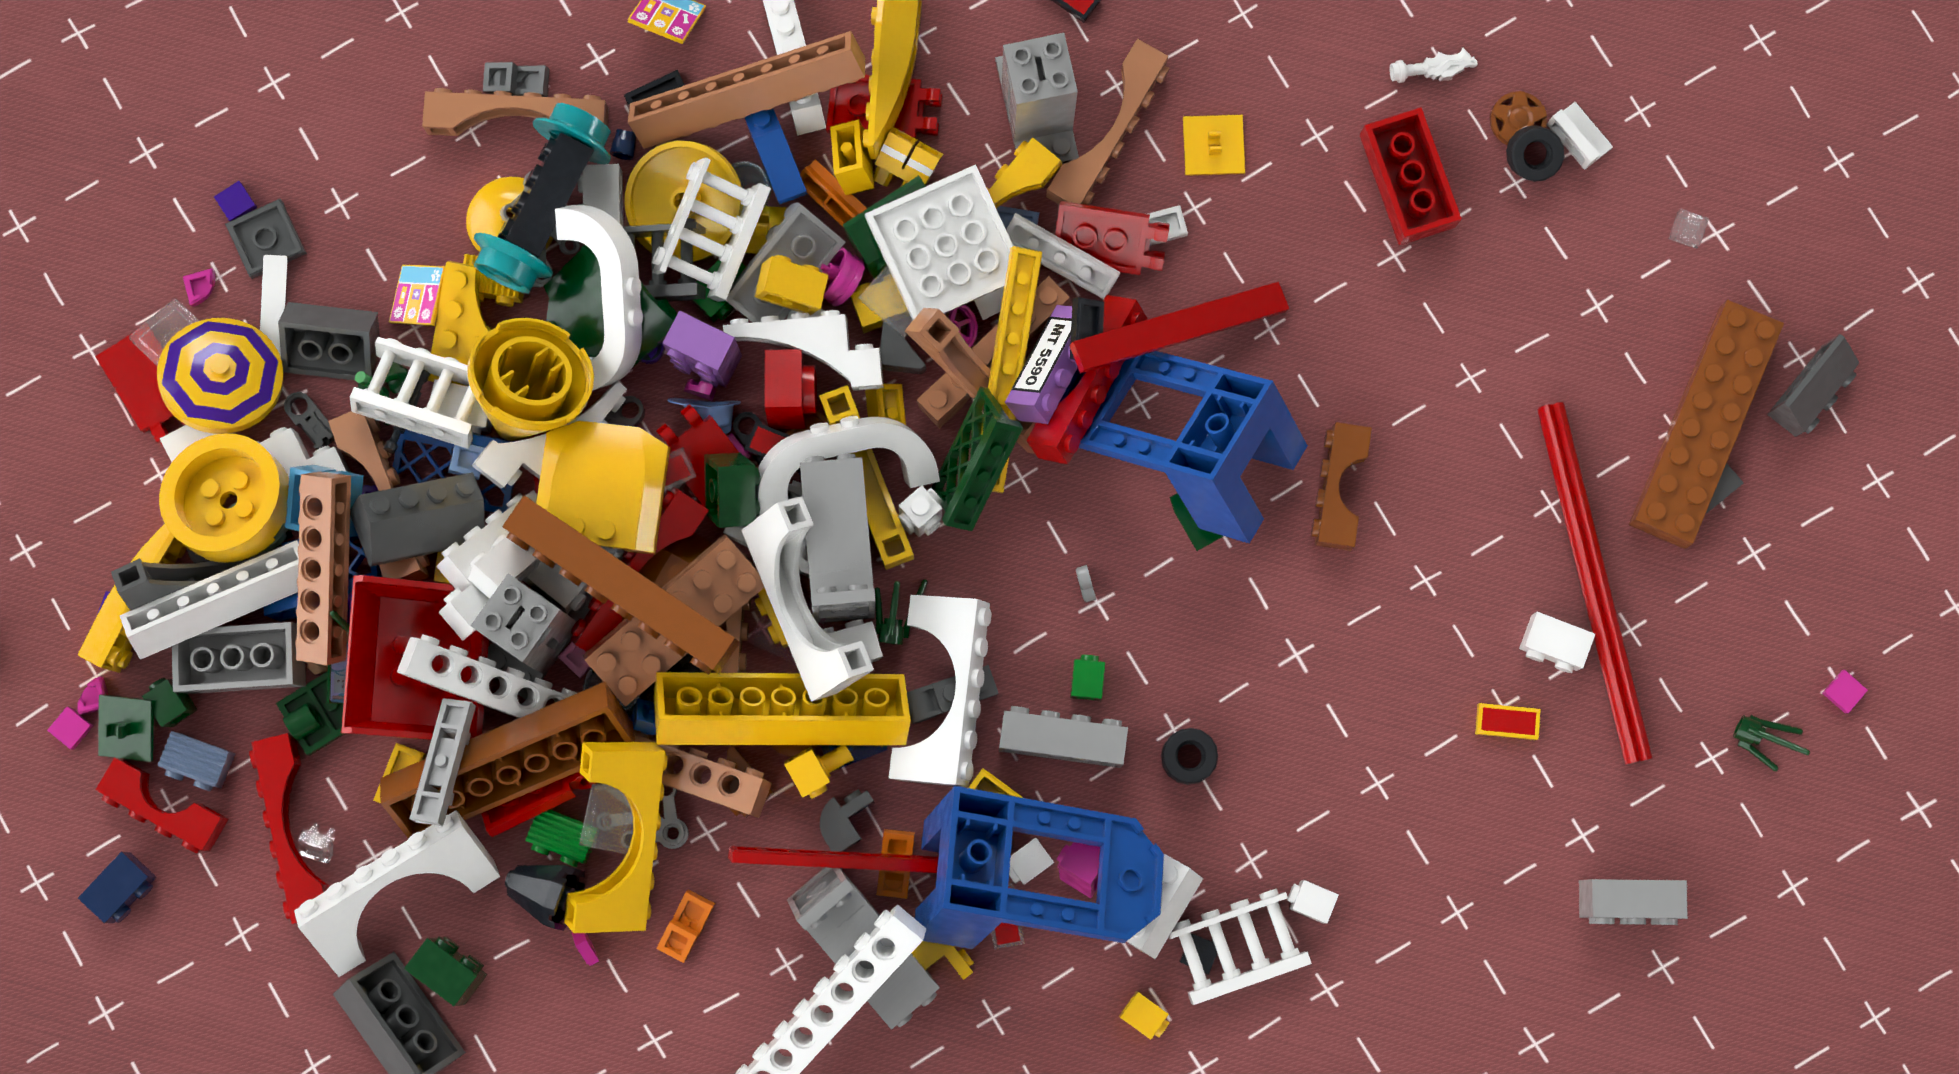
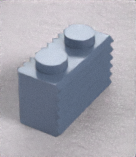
M171 731L158 766L166 769L164 775L182 781L184 776L195 780L193 786L211 791L212 787H223L236 753Z

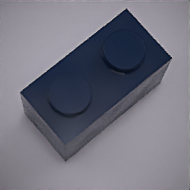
M121 851L78 899L104 924L119 923L131 912V908H129L137 898L141 900L152 890L153 885L151 883L157 877L131 852Z

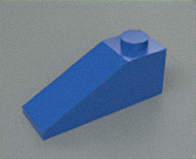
M774 109L762 110L746 116L745 121L779 205L806 195V188Z

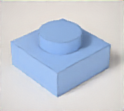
M470 444L469 449L454 445L448 473L462 475L473 472L475 479L478 480L481 473L471 465L485 448Z

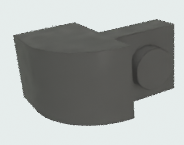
M858 789L845 797L843 800L846 804L842 807L836 798L833 797L823 808L820 816V830L831 851H846L862 840L849 818L874 803L867 790L861 793Z

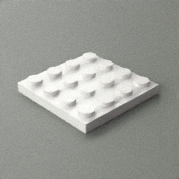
M976 164L865 213V219L912 320L916 318L923 308L940 309L945 314L1004 287L1010 248L1013 244Z

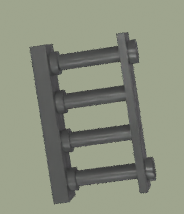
M687 218L684 228L698 234H706L704 226L697 223L695 219ZM672 224L624 226L623 228L630 237L634 249L635 238L652 237L653 259L659 246L663 247L664 236L668 235ZM680 239L681 259L693 264V245ZM652 272V280L649 281V285H644L656 301L666 299L668 302L706 299V287L696 283V279L681 273V279H678V284H667V281L664 280V273L657 275Z

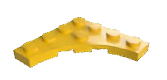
M453 261L446 262L431 354L443 358L452 357L465 365H468L472 348L483 332L486 334L491 331L489 326H486L481 314L478 294V270L472 265ZM430 374L428 381L434 382L435 379H439V376ZM451 381V383L467 386L455 381Z

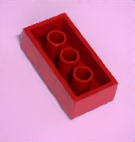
M1422 107L1364 125L1360 138L1398 245H1404L1456 228L1462 218Z

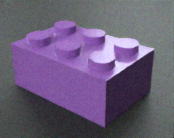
M680 310L663 341L667 355L671 358L670 361L674 363V368L688 375L693 371L701 376V381L713 384L714 388H717L718 384L725 388L727 387L742 357L735 337Z

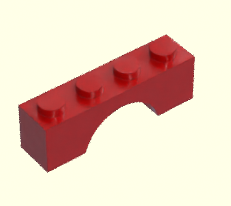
M114 757L95 789L103 794L101 800L116 808L121 804L130 810L128 813L130 817L142 823L149 820L157 825L154 829L155 831L168 838H172L173 835L183 840L181 845L198 854L199 850L210 852L228 822V818L199 803H193L185 810L177 813L163 811L154 803L150 795V774L125 759Z

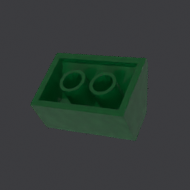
M919 175L843 224L856 255L864 261L865 268L875 281L891 272L864 215L926 187Z

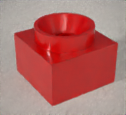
M802 349L765 350V412L768 427L773 429H805V414L817 413L816 365H804Z

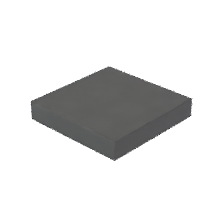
M281 199L275 200L225 224L251 279L263 274L264 255L287 256L288 263L307 254Z

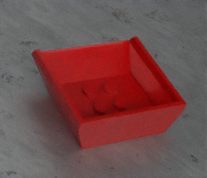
M367 575L353 576L341 733L431 740L442 699L446 698L468 701L476 705L469 730L471 733L470 739L482 735L484 705L397 673L410 637L420 639L422 634L440 640L438 646L449 650L450 646L453 645L469 651L467 657L478 661L479 656L488 658L489 639L476 630L462 641L440 615L439 611L447 604L443 599L455 590L451 584ZM440 655L436 656L432 661V668L435 672L439 671L443 666V659ZM469 666L464 667L461 671L460 676L464 683L469 681L472 675Z

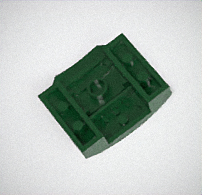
M584 245L581 251L544 285L549 297L546 321L567 331L570 334L569 339L579 350L584 348L589 357H596L604 343L601 272L595 254L588 246ZM642 282L640 291V303L643 313L642 343L640 353L632 369L664 341L677 316V312L666 299L656 301Z

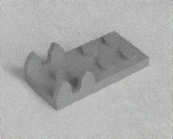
M796 202L787 207L784 212L785 219L778 226L775 225L768 231L766 235L767 242L732 284L728 297L725 300L752 323L761 322V317L779 316V320H784L791 311V309L754 297L763 262L771 256L782 255L790 258L792 263L801 266L813 265L820 269L822 264L827 266L845 244L842 238L800 203Z

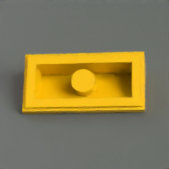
M883 384L884 388L865 390L868 417H886L906 425L902 384Z

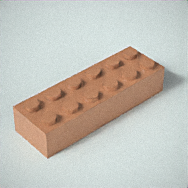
M724 534L665 584L662 589L719 627L764 588L758 571ZM635 617L631 622L624 619L583 655L586 663L603 682L607 683L611 691L625 707L655 682L656 672H667L683 658L664 645L667 640L665 637L659 635L655 639L637 627L640 620Z

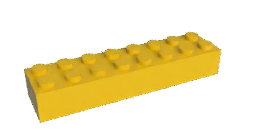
M656 672L654 689L656 745H906L911 719L904 674H867L839 693L811 702L800 673H710L708 675L707 673Z

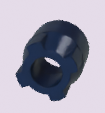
M617 129L612 141L610 155L622 160H633L637 138L634 132Z

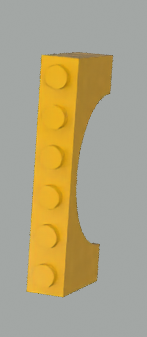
M583 742L580 774L589 782L612 786L625 795L633 815V835L626 856L610 876L591 888L567 893L564 923L573 933L646 931L647 920L651 917L649 895L650 890L654 888L652 867L653 861L656 860L658 854L655 842L656 831L661 826L659 802L664 797L662 775L663 771L667 768L665 750L656 745L655 742Z

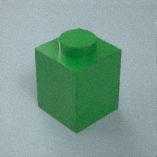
M1081 655L1080 659H1074L1070 698L1093 701L1102 700L1105 662H1100L1099 656Z

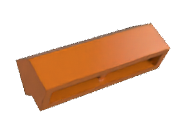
M816 159L800 173L807 193L842 227L844 223L867 209L853 194L845 195L837 179Z

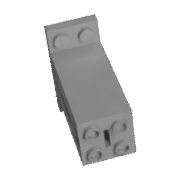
M1065 33L1003 45V56L995 57L1015 150L1024 140L1029 142L1033 137L1058 157L1062 164L1079 158L1073 133L1078 91Z
M841 454L837 456L836 460H825L823 456L808 457L806 462L800 463L803 500L814 524L806 533L813 617L817 623L875 618V590L873 586L862 457L856 458L855 454Z
M507 574L473 621L471 627L493 641L488 647V659L497 662L495 668L505 672L507 667L525 673L523 679L534 682L535 677L543 680L558 659V656L570 642L573 636L571 630L580 618L584 620L590 611L588 605L593 596L586 592L584 595L587 598L581 607L576 611L571 609L568 614H565L532 587L528 588L516 578ZM522 688L518 695L526 700L528 697L527 690Z
M824 867L787 899L797 922L804 930L810 933L835 964L844 954L849 957L856 950L853 947L856 941L864 932L870 934L876 928L874 923L880 916L847 877L842 868ZM888 938L880 939L882 945L886 947L894 946L892 940ZM911 953L867 1002L892 1030L896 1025L898 1027L905 1025L912 1018V1012L918 1006L922 1005L924 1007L932 1002L937 996L936 991L940 987ZM869 961L859 962L865 969L874 968Z

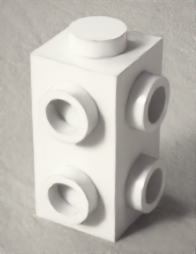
M921 485L898 505V517L903 528L910 535L915 532L918 537L924 533L929 536L941 525L942 506L940 504L943 501L933 489L930 488L927 491Z

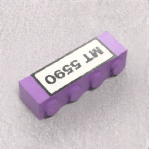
M1056 305L1005 401V404L1019 421L1048 424L1078 367L1075 360H1070L1069 344L1071 341L1072 306Z

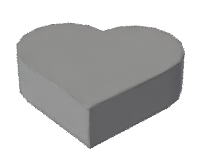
M1087 565L1077 567L1075 570L1083 600L1086 602L1096 600Z

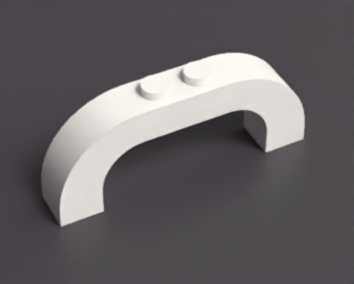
M569 205L555 209L557 240H574L588 246L595 254L601 272L604 343L596 357H589L594 372L593 391L621 380L629 373L638 358L642 343L643 321L640 303L641 281L639 279L638 260L634 246L621 224L611 215L598 208L586 205Z
M849 416L840 419V423L833 425L817 423L811 425L810 430L792 434L778 442L761 461L758 467L760 483L759 486H755V498L760 503L759 516L776 503L788 500L790 479L800 468V463L806 462L808 457L823 456L824 459L871 448L890 449L898 454L904 481L910 488L940 482L937 464L926 443L911 428L894 419L886 417L858 419V416Z

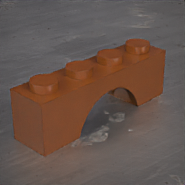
M1335 422L1332 430H1326L1324 447L1329 448L1327 460L1322 459L1320 467V477L1324 478L1323 489H1318L1315 507H1320L1319 519H1313L1311 537H1316V546L1351 551L1355 547L1359 517L1350 512L1343 504L1339 494V482L1342 473L1347 468L1362 463L1368 458L1371 427Z

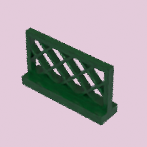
M980 386L939 471L940 482L933 483L931 487L943 501L940 505L945 511L942 517L944 524L968 531H973L1023 430L1019 421L1008 418L993 394L985 387ZM982 423H983V435H981V426H982ZM971 448L970 461H968V459H969V449ZM958 474V485L956 487V476Z

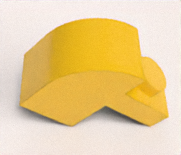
M922 941L912 952L925 970L945 955L963 980L973 973L970 966L974 962L963 948L958 952L955 946Z

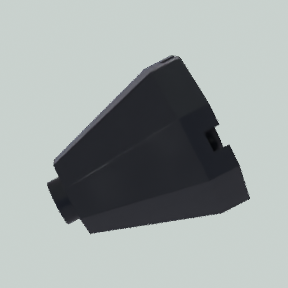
M517 865L506 876L505 887L507 888V895L541 924L564 931L567 927L566 924H563L567 893L585 890V884L579 882V877L585 878V871L566 865Z

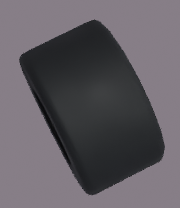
M1537 125L1526 126L1518 130L1509 140L1506 149L1507 162L1511 170L1518 176L1533 182L1545 181L1554 176L1561 168L1565 157L1564 146L1559 136L1553 131ZM1532 142H1540L1546 148V157L1538 165H1531L1524 158L1525 148Z
M1194 728L1181 729L1172 734L1163 745L1161 753L1162 766L1167 775L1178 783L1186 785L1199 783L1208 778L1216 768L1218 761L1217 746L1213 739L1202 730ZM1188 744L1195 745L1201 752V762L1195 768L1190 769L1183 767L1179 763L1177 756L1180 748Z

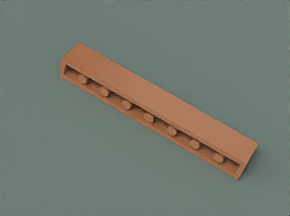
M849 31L630 103L628 124L644 149L654 145L659 146L667 141L679 137H687L707 128H715L722 123L742 119L762 110H770L775 106L790 101H798L803 97L818 92H826L833 87L854 83L865 77V56L854 35Z

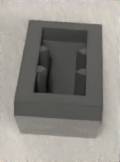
M886 319L883 322L880 344L882 370L922 375L926 371L925 363L891 321Z

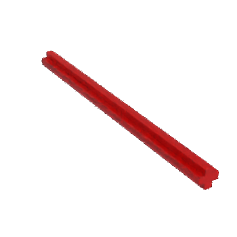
M1564 402L1544 405L1537 410L1592 632L1595 634L1594 640L1625 764L1652 759Z

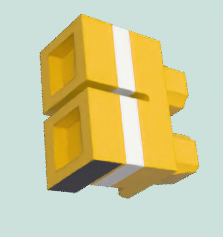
M893 127L889 131L876 159L875 165H877L873 177L874 181L887 187L893 175L904 180L901 185L903 186L919 175L926 186L944 154L920 141L905 166V162L917 139Z

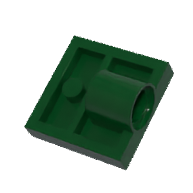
M328 671L276 703L284 716L283 721L295 740L300 743L307 756H311L345 735L341 733L343 704L327 703Z

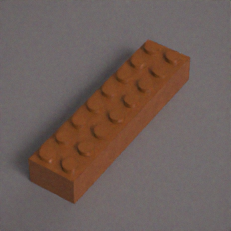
M1726 300L1719 307L1629 522V526L1683 549L1688 548L1694 543L1783 328V322L1730 300Z
M525 495L502 527L509 531L506 538L525 551H528L530 546L534 548L535 552L532 554L534 557L552 569L556 564L562 567L558 572L578 587L582 582L587 584L588 586L585 589L587 593L603 604L608 599L614 603L611 607L612 610L630 622L634 617L640 620L637 627L655 639L659 635L667 639L664 643L665 646L682 657L686 652L693 656L690 662L708 675L712 670L719 674L739 646L740 642L729 633Z
M602 682L470 739L469 744L465 745L453 788L454 799L452 805H449L446 815L457 810L461 817L466 820L579 772L583 742H635L632 720L607 683ZM426 759L380 778L381 805L408 839L414 833L421 832L431 826V824L416 823L410 820ZM432 786L441 791V787Z

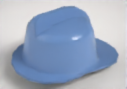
M685 398L667 399L670 403L684 405V408L690 404L702 419L710 415L725 434L729 433L732 429L734 405L741 403V401L711 402Z

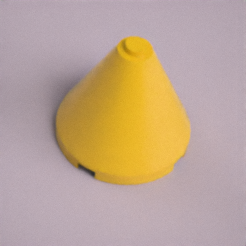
M533 318L505 320L497 323L496 328L486 334L483 332L472 348L467 367L471 390L498 435L507 441H517L566 425L583 411L590 398L594 384V372L590 358L585 349L581 348L579 350L569 339L570 334L559 326Z

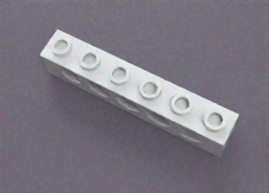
M422 634L420 639L410 637L397 670L399 674L516 718H521L544 708L547 701L551 698L556 703L577 694L563 688L561 693L552 690V683L536 677L534 682L523 679L525 673L514 668L507 667L506 672L495 668L497 662L479 656L478 661L468 658L469 651L453 645L450 646L449 650L438 646L440 640ZM440 655L443 659V666L439 671L435 672L432 668V661L436 656ZM469 666L472 675L470 680L464 683L461 680V671L464 667ZM494 677H497L500 687L495 693H491L489 683ZM522 688H525L528 697L524 703L520 704L517 695Z

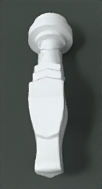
M1462 47L1461 52L1456 55H1445L1438 52L1434 58L1426 57L1423 63L1406 65L1403 60H1397L1395 63L1390 64V77L1392 81H1397L1398 83L1405 82L1408 76L1423 74L1426 78L1438 79L1440 82L1449 81L1453 76L1464 71V68H1474L1478 63L1475 57H1471Z

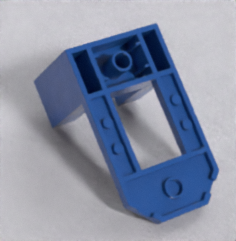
M1159 351L1150 352L1124 361L1117 378L1114 379L1106 394L1104 402L1101 403L1091 426L1087 429L1079 444L1081 449L1166 473L1199 529L1249 544L1264 520L1240 478L1249 461L1255 459L1294 470L1308 446L1272 380ZM1079 369L1076 370L1060 402L1078 385L1086 372L1080 373ZM1136 379L1203 397L1176 441L1110 423L1111 418Z
M954 786L924 820L921 850L939 853L936 888L915 909L914 919L926 928L923 941L974 949L1001 923L1125 943L1161 913L1164 853L1156 843L1154 845L1143 832L1144 828L1136 818ZM1013 831L1100 847L1096 903L1008 888Z

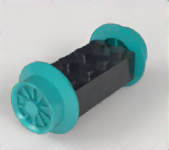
M557 103L549 118H535L533 121V127L548 142L545 143L538 156V160L542 161L541 165L536 164L524 184L529 189L527 192L522 191L510 211L515 214L514 218H508L497 237L485 233H476L474 235V240L481 248L474 267L493 281L521 293H530L537 278H551L553 275L551 268L538 258L556 225L555 209L566 206L588 161L603 165L609 164L611 161L610 154L604 148L611 134L608 126L590 113L565 103Z

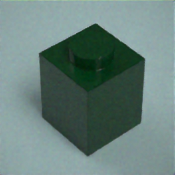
M161 678L149 686L150 691L142 696L143 699L154 700V717L161 727H174L197 711L188 694L173 692V679Z

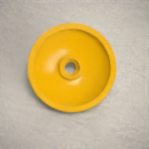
M503 177L496 179L482 187L472 199L467 211L466 225L469 238L479 253L481 248L474 240V235L476 233H485L495 237L498 236L505 223L500 216V210L504 205L510 204L524 190V178ZM507 208L506 212H510L512 208ZM551 236L549 237L546 243V249L549 247L553 240Z

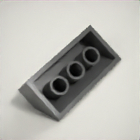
M473 472L362 494L358 496L350 509L351 519L370 567L441 552L455 542L460 546L466 541L463 536L477 525L480 529L485 527L484 499Z
M395 952L352 976L333 993V996L388 1074H438L466 1053L411 974L404 969L405 966Z

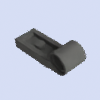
M989 665L983 666L982 669L984 671V683L980 688L979 701L999 694ZM956 676L907 692L912 724L929 720L950 711L955 696Z

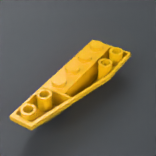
M877 0V7H872L871 24L875 25L874 49H872L871 56L872 75L869 76V94L871 96L870 102L866 104V120L869 121L868 129H864L863 147L868 148L870 159H877L905 101L917 55L922 0Z
M164 524L140 549L131 562L140 558L142 562L175 564L177 558H181L187 549L184 544L171 534ZM115 585L105 599L78 656L100 668L120 673L121 669H125L130 663L133 653L130 652L132 645L126 636L119 616L129 612L130 609L118 594Z

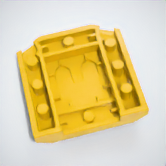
M576 421L546 433L536 504L600 547L655 555L670 447L640 427Z

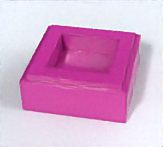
M1842 670L1822 694L1846 714L1852 710L1868 690L1847 671Z
M67 706L47 731L69 749L74 750L92 729L93 725L81 715H78L74 709Z

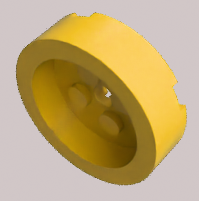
M224 433L211 435L189 445L170 464L160 488L159 505L161 516L171 534L194 553L214 562L229 563L242 561L259 554L275 541L274 536L278 533L283 523L286 522L289 476L280 462L255 440L238 434ZM230 494L236 495V505L229 509L224 508L225 500L230 497Z

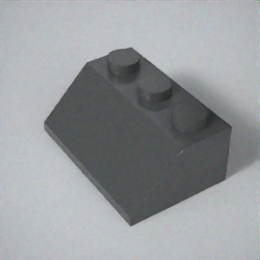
M293 302L287 303L278 321L283 372L355 380L356 373L363 371L373 377L377 358L375 342L377 337H379L378 312Z
M1839 334L1820 347L1767 414L1795 437L1804 432L1809 434L1819 423L1820 419L1817 416L1822 409L1829 410L1837 401L1838 396L1835 393L1841 386L1846 388L1857 375L1854 369L1860 362L1844 336Z

